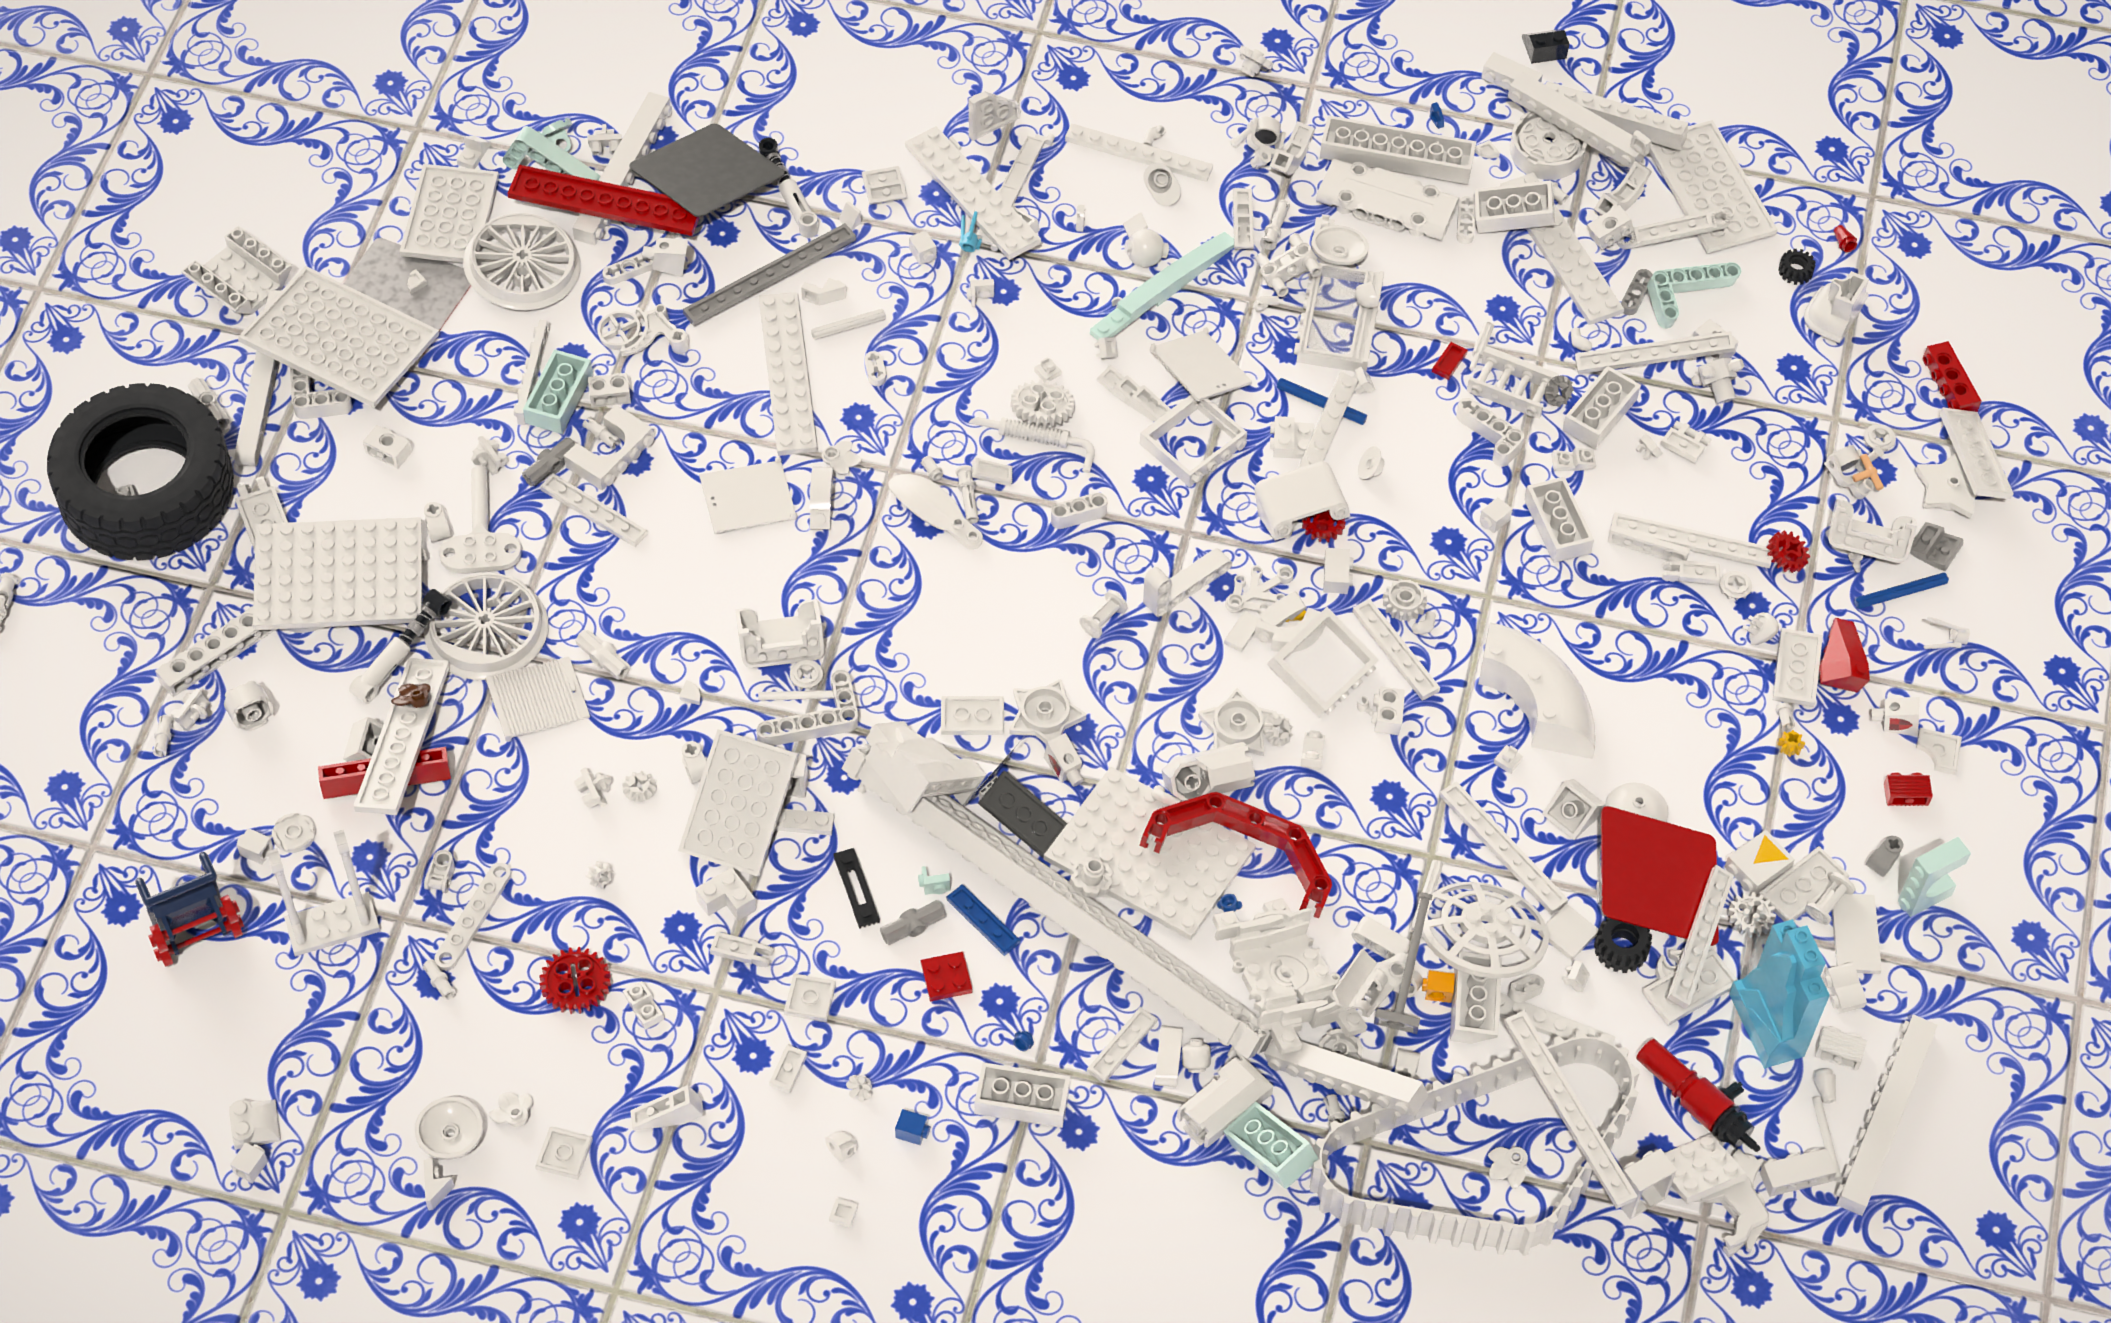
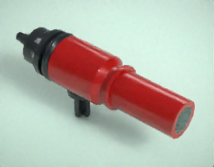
M1656 1039L1650 1040L1642 1047L1636 1059L1672 1091L1674 1098L1679 1097L1680 1105L1708 1131L1712 1132L1714 1137L1718 1136L1721 1142H1727L1734 1148H1738L1745 1143L1755 1152L1761 1149L1757 1142L1750 1137L1755 1127L1748 1121L1746 1113L1740 1111L1739 1106H1734V1099L1744 1092L1741 1082H1734L1727 1088H1717L1706 1077L1699 1078L1695 1070H1690Z

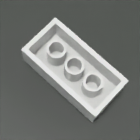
M1551 180L1475 189V216L1478 233L1555 225L1554 193Z
M1607 366L1566 414L1562 430L1596 450L1636 402L1641 384Z
M1565 476L1528 485L1524 501L1553 563L1591 554L1594 538Z
M982 1062L974 1102V1114L1063 1128L1070 1090V1076Z

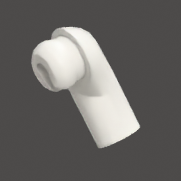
M1158 125L1149 128L1146 131L1143 144L1152 146L1153 140L1163 137L1166 132L1165 127Z
M1572 328L1571 341L1573 347L1586 352L1592 349V342L1581 336L1580 328Z
M1160 785L1155 786L1151 792L1154 800L1168 806L1181 801L1166 793L1165 789Z

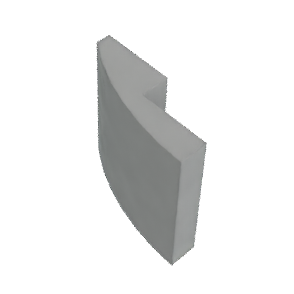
M1925 522L1913 540L1910 554L1935 568L1946 571L1963 546L1964 540L1963 538L1945 533L1942 526Z

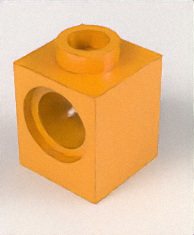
M1429 970L1427 978H1423L1422 991L1426 992L1425 1000L1451 1003L1454 992L1455 973Z

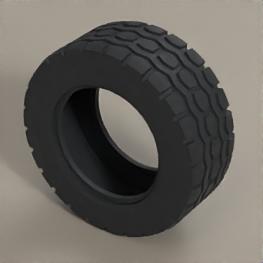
M145 383L129 384L128 388H125L124 385L109 389L108 393L103 391L90 397V402L85 400L74 408L73 413H69L60 423V427L57 428L52 437L47 455L49 483L61 516L68 529L76 538L92 550H96L98 553L109 557L115 556L117 559L133 560L134 557L137 561L152 560L154 556L162 558L172 555L174 550L180 552L192 546V541L197 543L209 533V529L212 530L218 524L222 515L227 510L233 492V467L217 419L202 402L191 394L175 387L169 386L167 388L162 384L150 383L146 386ZM162 448L176 452L185 458L181 470L170 482L149 493L133 496L117 495L97 486L101 474L108 465L120 456L134 450Z

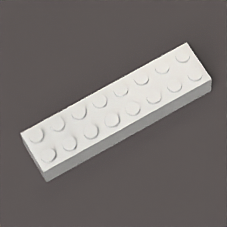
M1328 115L1321 142L1320 158L1328 160L1335 158L1351 164L1362 162L1367 167H1377L1389 171L1468 184L1477 141Z

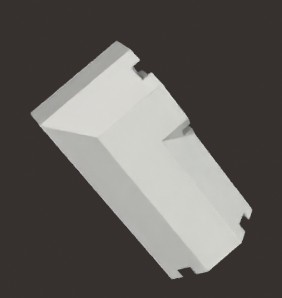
M1241 742L1175 757L1161 769L1164 786L1182 801L1211 792L1225 793L1254 786L1252 780H1255V772L1251 756H1246L1245 751H1249L1248 746Z
M1243 1056L1240 1057V1060L1237 1057L1233 1058L1218 1072L1220 1078L1217 1081L1213 1078L1206 1087L1177 1110V1119L1179 1122L1182 1120L1185 1122L1186 1125L1183 1126L1184 1131L1197 1145L1201 1146L1204 1143V1147L1208 1148L1224 1135L1223 1131L1254 1102L1261 1104L1273 1094L1274 1086Z

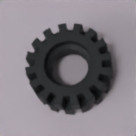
M1797 248L1793 249V252L1791 249L1788 250L1781 257L1778 268L1779 275H1783L1782 279L1784 281L1788 279L1787 283L1789 284L1791 281L1794 282V285H1797L1798 282L1800 285L1804 284V281L1806 283L1809 282L1816 266V262L1813 260L1814 257L1812 255L1809 256L1808 251L1803 253V249H1800V252L1797 251ZM1791 264L1800 265L1804 269H1795Z

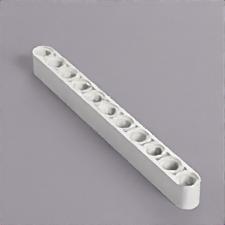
M282 290L269 291L266 307ZM256 351L235 449L234 459L236 465L257 466L279 364V361Z

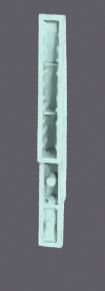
M1224 231L1179 258L1120 300L1115 310L1090 328L1089 334L1097 340L1104 337H1114L1154 305L1160 306L1234 248V238Z

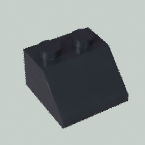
M1555 29L1522 34L1521 37L1531 64L1567 59L1570 43L1565 30Z

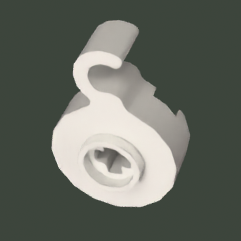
M1342 1029L1330 1030L1319 1042V1048L1334 1053L1342 1051L1340 1055L1361 1061L1363 1046L1360 1039L1355 1036L1347 1038ZM1334 1089L1337 1094L1346 1096L1341 1091Z

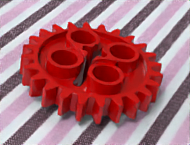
M569 947L568 953L560 950L561 956L559 957L553 954L554 961L546 960L547 967L541 968L543 974L539 975L541 982L539 985L540 990H542V996L546 997L547 1004L552 1003L553 1009L560 1006L561 1013L569 1009L570 1014H573L574 1009H577L579 1014H581L582 1008L585 1007L587 1011H590L591 1004L598 1007L597 1000L604 1001L603 994H609L608 986H611V980L609 979L611 974L608 971V964H604L603 957L598 958L597 952L590 955L589 948L581 952L580 947L577 948L576 952H573L572 948ZM572 964H575L580 994L578 997L575 996L571 970ZM584 967H588V968H589L588 970H585V971H582V970H581V969L584 968ZM562 971H567L565 974H558ZM587 986H591V987H592V988L589 989V990H584V988L587 987ZM565 990H569V991H570V992H568V993H566V994L561 993V992H563V991H565Z

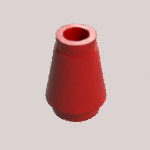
M1838 225L1834 228L1839 248L1845 252L1853 251L1857 247V238L1843 225Z

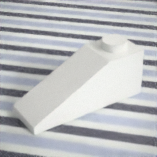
M688 1085L630 1111L632 1129L634 1131L682 1125L704 1116L702 1097Z

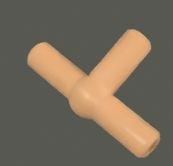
M1867 454L1861 455L1860 459L1866 470L1852 476L1853 481L1858 482L1870 477L1876 490H1882L1884 485L1877 474V469L1873 466Z

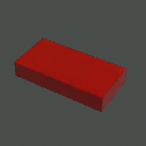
M1450 342L1432 367V372L1449 380L1467 355L1468 349Z

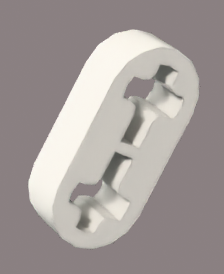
M876 351L868 352L865 356V367L869 383L873 386H881L886 382V371L882 355ZM873 359H875L876 365H873ZM876 372H878V376H879L880 378H876V376H875V373H876Z
M1527 975L1511 983L1508 996L1515 1002H1525L1542 993L1545 981L1539 975Z

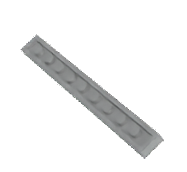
M844 223L683 308V314L695 326L856 240V235Z

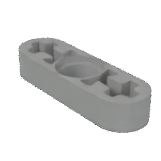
M1648 269L1638 270L1621 302L1625 315L1637 313L1648 291L1647 284L1653 275ZM1645 277L1643 284L1640 283V280ZM1637 289L1640 290L1642 293L1636 295L1632 293V290ZM1630 301H1633V305L1628 307Z

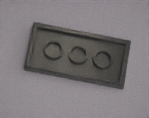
M1005 770L978 802L981 807L1042 858H1044L1046 851L1068 824Z

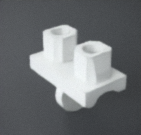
M602 124V130H595V135H587L588 145L593 156L602 155V147L609 146V153L613 155L622 140V134H614V129H607L606 124Z
M479 436L477 438L478 445L472 451L471 461L475 465L481 464L486 466L491 475H495L499 467L506 465L508 458L505 453L496 454L498 444L495 439L486 440L484 436Z
M195 689L193 693H186L182 701L184 705L181 708H174L171 712V717L185 731H189L198 718L206 719L208 716L205 709L210 702L203 696L200 689Z
M586 767L580 770L582 775L573 782L581 793L587 789L590 791L581 797L583 803L588 808L597 804L601 807L606 806L608 803L602 791L607 792L609 790L607 786L611 783L610 777L597 772L595 779L594 774L589 773Z

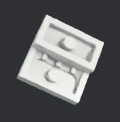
M899 166L862 172V179L870 205L907 198Z

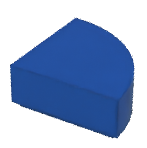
M1438 102L1432 103L1429 117L1438 129L1443 128L1444 117Z

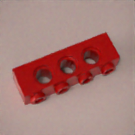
M1949 341L1927 346L1923 355V362L1929 368L1932 379L1936 381L1940 394L1946 399L1948 408L1978 412L1982 400Z

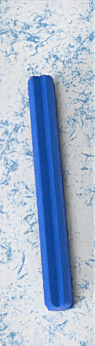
M1280 378L1277 382L1278 389L1319 407H1325L1328 397L1284 378ZM1347 406L1343 417L1361 425H1364L1367 420V414Z
M1945 572L1856 597L1854 604L1857 609L1865 608L1947 584L1949 577Z

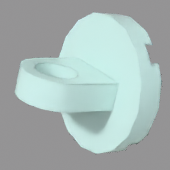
M565 118V122L559 120L542 129L543 133L540 134L555 144L560 139L565 140L567 146L563 150L568 152L571 143L565 130L573 124L569 118Z

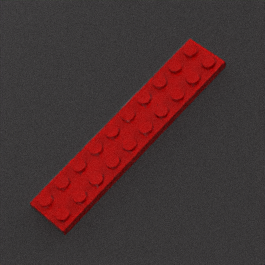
M519 165L507 193L508 198L689 236H693L700 218L692 215L664 194Z

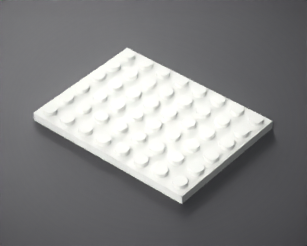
M305 266L238 336V341L375 408L439 336V330Z
M421 517L256 524L253 602L254 630L410 623L417 618V613L422 612Z
M1110 766L1046 851L1043 860L1070 874L1071 867L1076 860L1084 861V858L1087 856L1099 858L1102 863H1107L1113 871L1111 877L1113 883L1106 893L1107 895L1192 940L1253 854L1256 844L1215 822H1210L1167 836L1159 854L1153 852L1156 845L1154 841L1159 837H1155L1152 834L1148 837L1147 843L1149 845L1147 848L1139 846L1152 813L1168 805L1152 798V788Z

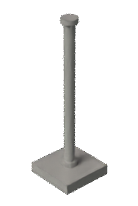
M1420 892L1419 895L1421 900L1395 1011L1391 1012L1377 1008L1374 1020L1376 1025L1413 1034L1418 1032L1420 1018L1407 1016L1404 1013L1429 900H1432L1433 897L1431 894Z

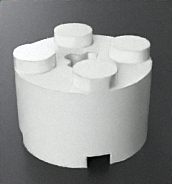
M254 680L239 685L234 689H229L225 693V710L238 729L244 728L245 731L258 729L268 722L266 718L273 714L274 708L263 688Z

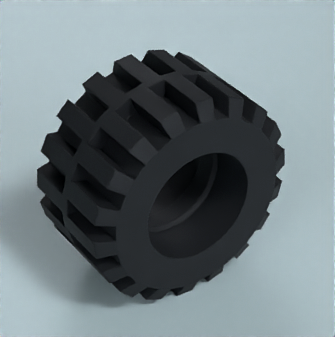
M1607 917L1606 921L1603 920L1594 943V948H1596L1595 954L1599 956V962L1605 963L1607 969L1610 967L1614 968V972L1622 970V973H1627L1629 969L1631 972L1636 971V968L1642 967L1643 963L1647 960L1652 944V934L1649 933L1650 929ZM1613 939H1627L1633 944V947L1622 948L1616 945Z

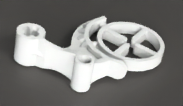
M658 304L655 309L645 312L637 308L635 315L624 310L613 311L605 315L598 324L597 331L602 344L610 349L620 350L622 357L642 351L659 334L665 335L674 353L683 354L689 349L686 332L683 329H677L675 325L669 322L667 309L663 304ZM626 317L632 319L621 325L622 330L619 331V334L624 342L612 343L607 341L616 336L617 330L620 329L615 318ZM639 317L645 322L644 332H641ZM611 320L616 329L602 334L603 327ZM637 325L635 334L628 340L623 331Z

